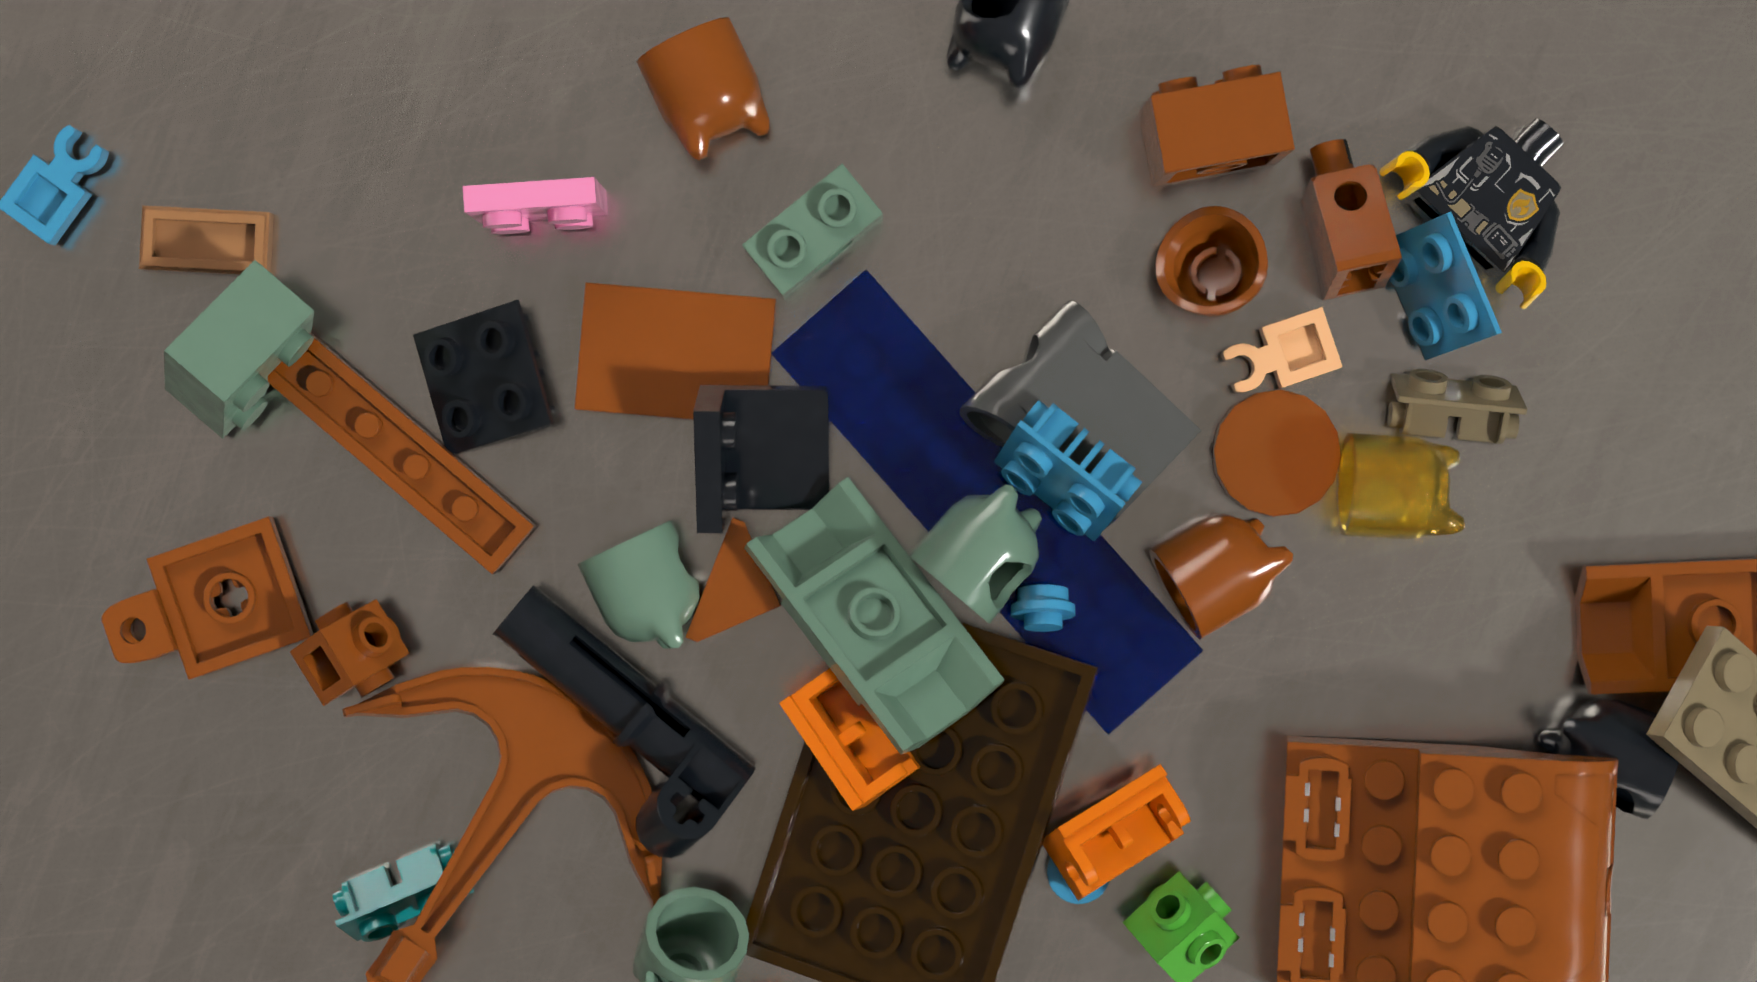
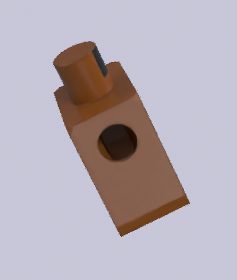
M1346 139L1330 140L1315 145L1310 149V154L1316 176L1311 178L1302 198V205L1323 300L1383 288L1401 261L1402 255L1375 165L1371 164L1354 167Z

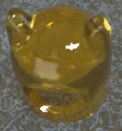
M1348 432L1343 441L1337 475L1336 511L1340 534L1344 536L1414 539L1425 536L1452 535L1464 530V518L1450 507L1451 478L1449 470L1460 464L1459 451L1450 446L1434 444L1412 436Z

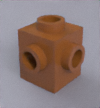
M377 599L353 611L348 601L337 606L314 621L319 631L290 651L323 706L354 688L361 698L374 692L395 678L389 667L410 654L400 638L398 627L386 615Z

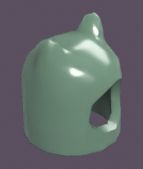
M1007 484L997 489L991 495H967L953 504L909 555L989 624L1001 611L1016 588L1033 572L1039 559L1035 532L1042 520L1040 512L1033 508L1020 512L1016 508L1018 499L1016 489Z
M672 520L577 564L604 622L616 636L629 642H651L656 640L663 649L679 648L684 642L682 627L694 616L701 599L702 589L700 582L688 574L680 560L678 553L679 534Z
M688 887L671 891L659 898L648 913L633 961L634 976L640 982H735L746 956L749 941V932L744 916L731 900L716 891L699 887Z

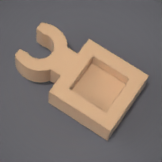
M1323 307L1259 328L1264 344L1263 347L1256 348L1250 344L1240 343L1226 348L1220 354L1222 361L1241 356L1246 358L1251 364L1249 377L1244 381H1238L1231 385L1233 392L1243 393L1257 388L1263 382L1266 374L1270 372L1274 373L1278 388L1280 389L1343 367Z

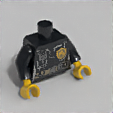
M1534 119L1515 140L1497 126L1484 133L1476 128L1466 126L1430 135L1380 169L1379 173L1382 177L1392 171L1402 178L1404 190L1396 195L1397 198L1400 200L1406 198L1428 220L1452 212L1471 260L1490 278L1504 273L1511 266V269L1496 284L1495 290L1499 294H1503L1512 284L1517 286L1522 291L1524 297L1520 308L1526 309L1545 290L1547 282L1544 271L1553 252L1560 210L1554 200L1559 194L1561 186L1542 167L1564 143L1559 134L1547 123L1540 119Z

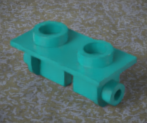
M435 843L396 860L402 882L393 886L388 869L385 866L343 882L342 890L333 893L335 907L340 916L343 917L335 921L336 926L356 941L362 939V941L371 942L390 936L393 931L399 929V923L420 915L455 851L452 844L441 848L438 843Z

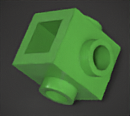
M1180 871L1166 883L1156 887L1149 894L1147 900L1122 922L1156 963L1175 982H1192L1205 969L1216 965L1224 957L1227 949L1240 938L1223 919L1232 911L1226 902L1207 882H1204L1196 889Z

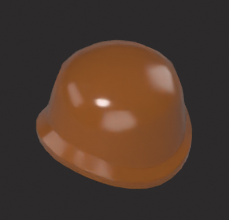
M1222 206L1202 207L1182 217L1164 237L1157 253L1155 264L1156 277L1162 293L1176 307L1196 315H1226L1241 309L1263 287L1268 270V256L1265 243L1256 226L1243 214Z

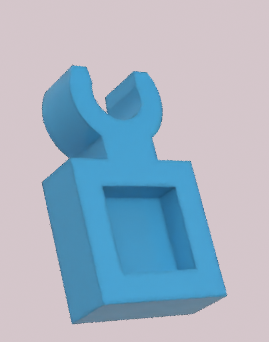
M71 125L64 127L56 136L54 141L55 157L51 163L33 154L0 200V209L46 243L54 246L92 196L78 182L83 175L99 171L105 165L109 155L108 150L96 144L86 158L77 160L73 155V145L80 138L82 132Z

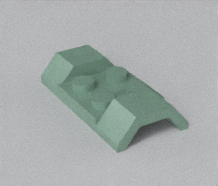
M849 477L839 482L811 510L772 535L755 537L746 543L744 549L782 597V606L857 705L863 704L901 755L915 750L969 713L1003 683L1004 678Z

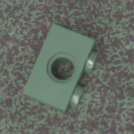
M842 163L749 238L742 246L774 288L786 300L883 221V213Z

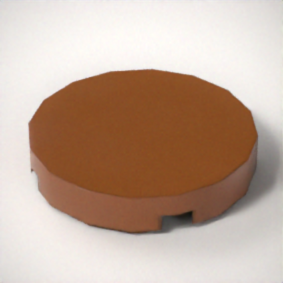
M1285 390L1254 393L1232 406L1219 423L1214 438V472L1226 494L1246 510L1272 517L1297 514L1319 502L1334 483L1341 459L1338 432L1326 411L1308 397Z

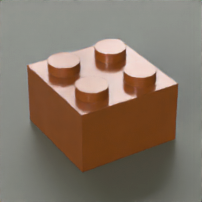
M1249 65L1224 71L1222 73L1223 79L1215 81V84L1198 87L1197 77H1184L1158 84L1159 91L1152 93L1139 111L1152 187L1274 165L1295 150L1281 71L1263 75L1261 65Z

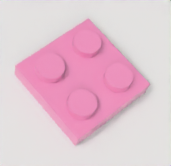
M595 177L463 186L464 212L481 223L483 228H491L492 234L529 232V221L548 220L549 224H555V229L557 230L585 229L593 227V217L608 216L607 193Z

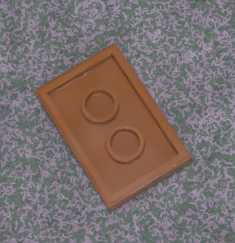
M585 282L575 410L693 420V410L700 385H769L777 300L773 298Z

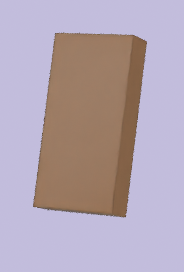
M142 205L139 269L144 271L239 276L256 260L271 273L274 214L257 211Z

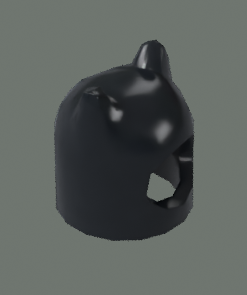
M959 0L955 10L953 34L947 52L949 69L959 71L973 61L997 70L1006 71L1009 85L1017 89L1023 88L1029 82L1038 64L1051 49L1070 0Z
M1595 699L1582 704L1571 718L1565 719L1561 724V730H1544L1537 737L1539 746L1550 754L1618 758L1616 807L1623 812L1643 819L1651 817L1665 799L1679 764L1676 759L1646 735L1657 714L1620 700Z

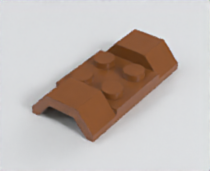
M1757 558L1583 566L1575 595L1578 662L1588 694L1670 691L1706 626L1725 627L1757 655Z

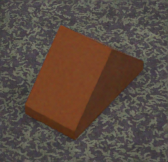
M732 517L685 638L699 642L782 605L779 593L744 549L746 543L754 539L747 521Z

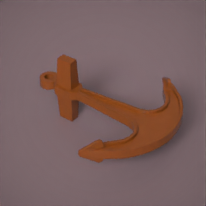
M461 667L440 670L396 684L356 705L342 709L344 717L409 718L449 712L471 715L485 724L497 741L500 759L497 773L415 924L392 932L382 952L366 972L367 982H421L437 961L435 937L534 807L549 794L563 789L588 790L605 801L615 815L628 861L650 901L651 908L660 898L662 857L649 852L640 842L636 832V817L640 808L652 793L645 772L630 746L617 747L613 744L612 740L616 735L552 682L512 669Z

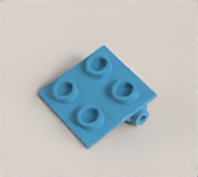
M1452 212L1443 214L1396 235L1402 259L1389 281L1396 288L1408 317L1410 333L1419 344L1425 360L1502 333Z
M1038 400L1024 417L1023 421L1020 420L994 462L1002 468L1001 473L1004 479L1017 491L1028 496L1035 494L1054 509L1052 511L1053 517L1063 528L1077 536L1085 534L1092 541H1095L1126 504L1125 502L1138 489L1142 481L1132 474L1136 468L1111 449L1108 450L1090 474L1086 472L1085 469L1105 443L1099 440L1081 464H1076L1069 457L1090 431L1084 427L1065 452L1062 453L1059 448L1079 423L1062 411L1056 404L1053 403L1050 407H1047Z

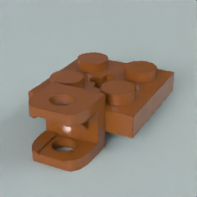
M271 516L147 558L146 560L157 589L113 604L103 613L101 618L113 655L117 661L121 663H137L179 651L189 680L303 641L314 634L274 519ZM227 579H231L236 588L245 587L248 593V599L241 602L242 612L237 616H233L229 608L218 609L214 602V597L223 593L221 583ZM137 619H140L146 627V634L142 640L136 638L133 633V625Z

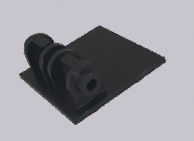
M514 300L413 335L444 446L454 455L525 432H535L554 426L551 414L555 413L556 409L555 406H550L544 383H542L541 377L546 376L545 370L538 369L536 359L541 356L539 350L533 351V344L526 323L530 321L529 314L522 313L519 300Z

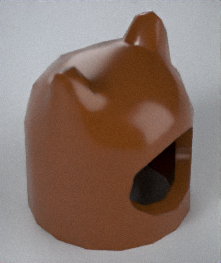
M729 17L708 21L675 35L653 47L636 61L664 121L677 135L686 152L695 160L699 161L708 156L710 140L727 136L741 128H746L758 136L768 134L769 117L761 96L758 77Z
M1226 514L1207 517L1149 550L1152 563L1166 592L1186 625L1199 640L1258 607L1270 596L1275 577L1293 561V553L1285 546L1268 547L1261 538L1264 525L1257 518L1244 521Z

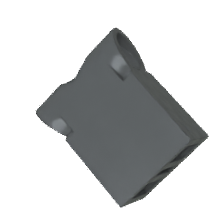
M1072 300L1066 302L1032 336L1026 361L1018 366L994 374L960 408L959 413L963 421L972 430L985 439L1003 447L1020 420L1023 421L1024 417L1038 400L1047 407H1050L1053 403L1056 404L1062 411L1079 423L1059 448L1062 453L1065 452L1085 427L1090 432L1069 457L1072 461L1080 465L1099 440H1101L1105 445L1085 471L1090 474L1108 450L1111 449L1136 468L1132 474L1142 481L1138 489L1125 502L1126 504L1108 526L1120 517L1202 431L1117 350L1108 348L1098 324L1085 308Z

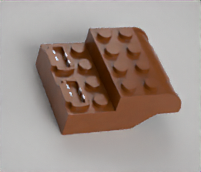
M1288 736L1277 982H1608L1618 758L1546 754L1470 745Z

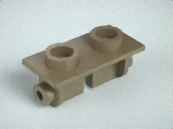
M1414 369L1410 371V375L1391 373L1390 380L1398 402H1390L1387 423L1388 427L1399 428V433L1403 435L1445 438L1448 418L1452 416L1459 417L1456 430L1457 439L1503 444L1505 438H1517L1519 431L1518 414H1527V407L1518 387L1501 377L1479 375L1474 377L1473 381L1448 379L1445 374L1430 369Z

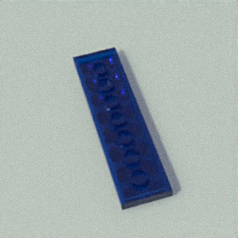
M867 269L771 353L799 386H825L828 388L829 420L928 532L953 504L965 496L991 495L1002 486L1010 485L1002 476V468L994 462L1003 447L976 433L963 421L959 414L960 408L975 394V391ZM1016 490L1018 494L1016 508L1020 512L1028 508H1033L1040 512L1042 520L1035 532L1039 559L1033 572L1011 594L1000 613L1026 643L1100 667L1086 711L1109 735L1204 650L1101 534L1095 541H1092L1085 534L1083 536L1072 534L1055 520L1052 514L1054 509L1035 494L1028 496ZM1037 584L1064 586L1069 589V602L1075 604V617L1063 620V628L1058 631L1034 632L1025 630L1024 621L1011 617V605L1017 602V589Z

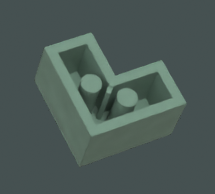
M254 260L164 350L165 390L222 439L235 426H238L242 431L247 429L261 415L268 404V401L263 398L270 385L268 375L281 362L285 363L288 367L293 365L312 344L314 337L310 332L313 326L314 310L260 263Z

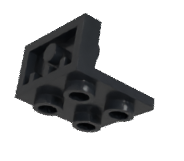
M700 385L693 410L697 533L723 534L727 511H738V509L811 510L830 492L829 390L827 387Z

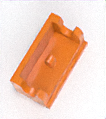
M830 668L779 703L852 811L864 808L920 768V765L910 751L902 755L898 752L863 704L857 705Z
M1161 764L1044 837L1042 845L1078 901L1184 834L1182 827L1190 823L1191 820L1187 809L1166 778L1167 773Z

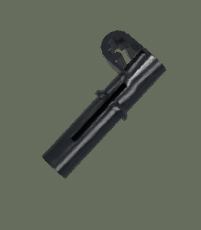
M535 585L529 589L494 631L493 635L612 731L616 735L612 740L613 744L617 747L630 746L665 775L642 805L636 817V832L640 842L649 852L658 857L674 858L681 856L714 828L754 773L756 767L670 697L669 685L662 680L658 685H655ZM690 795L698 803L683 815L677 823L673 818L677 810L676 806Z

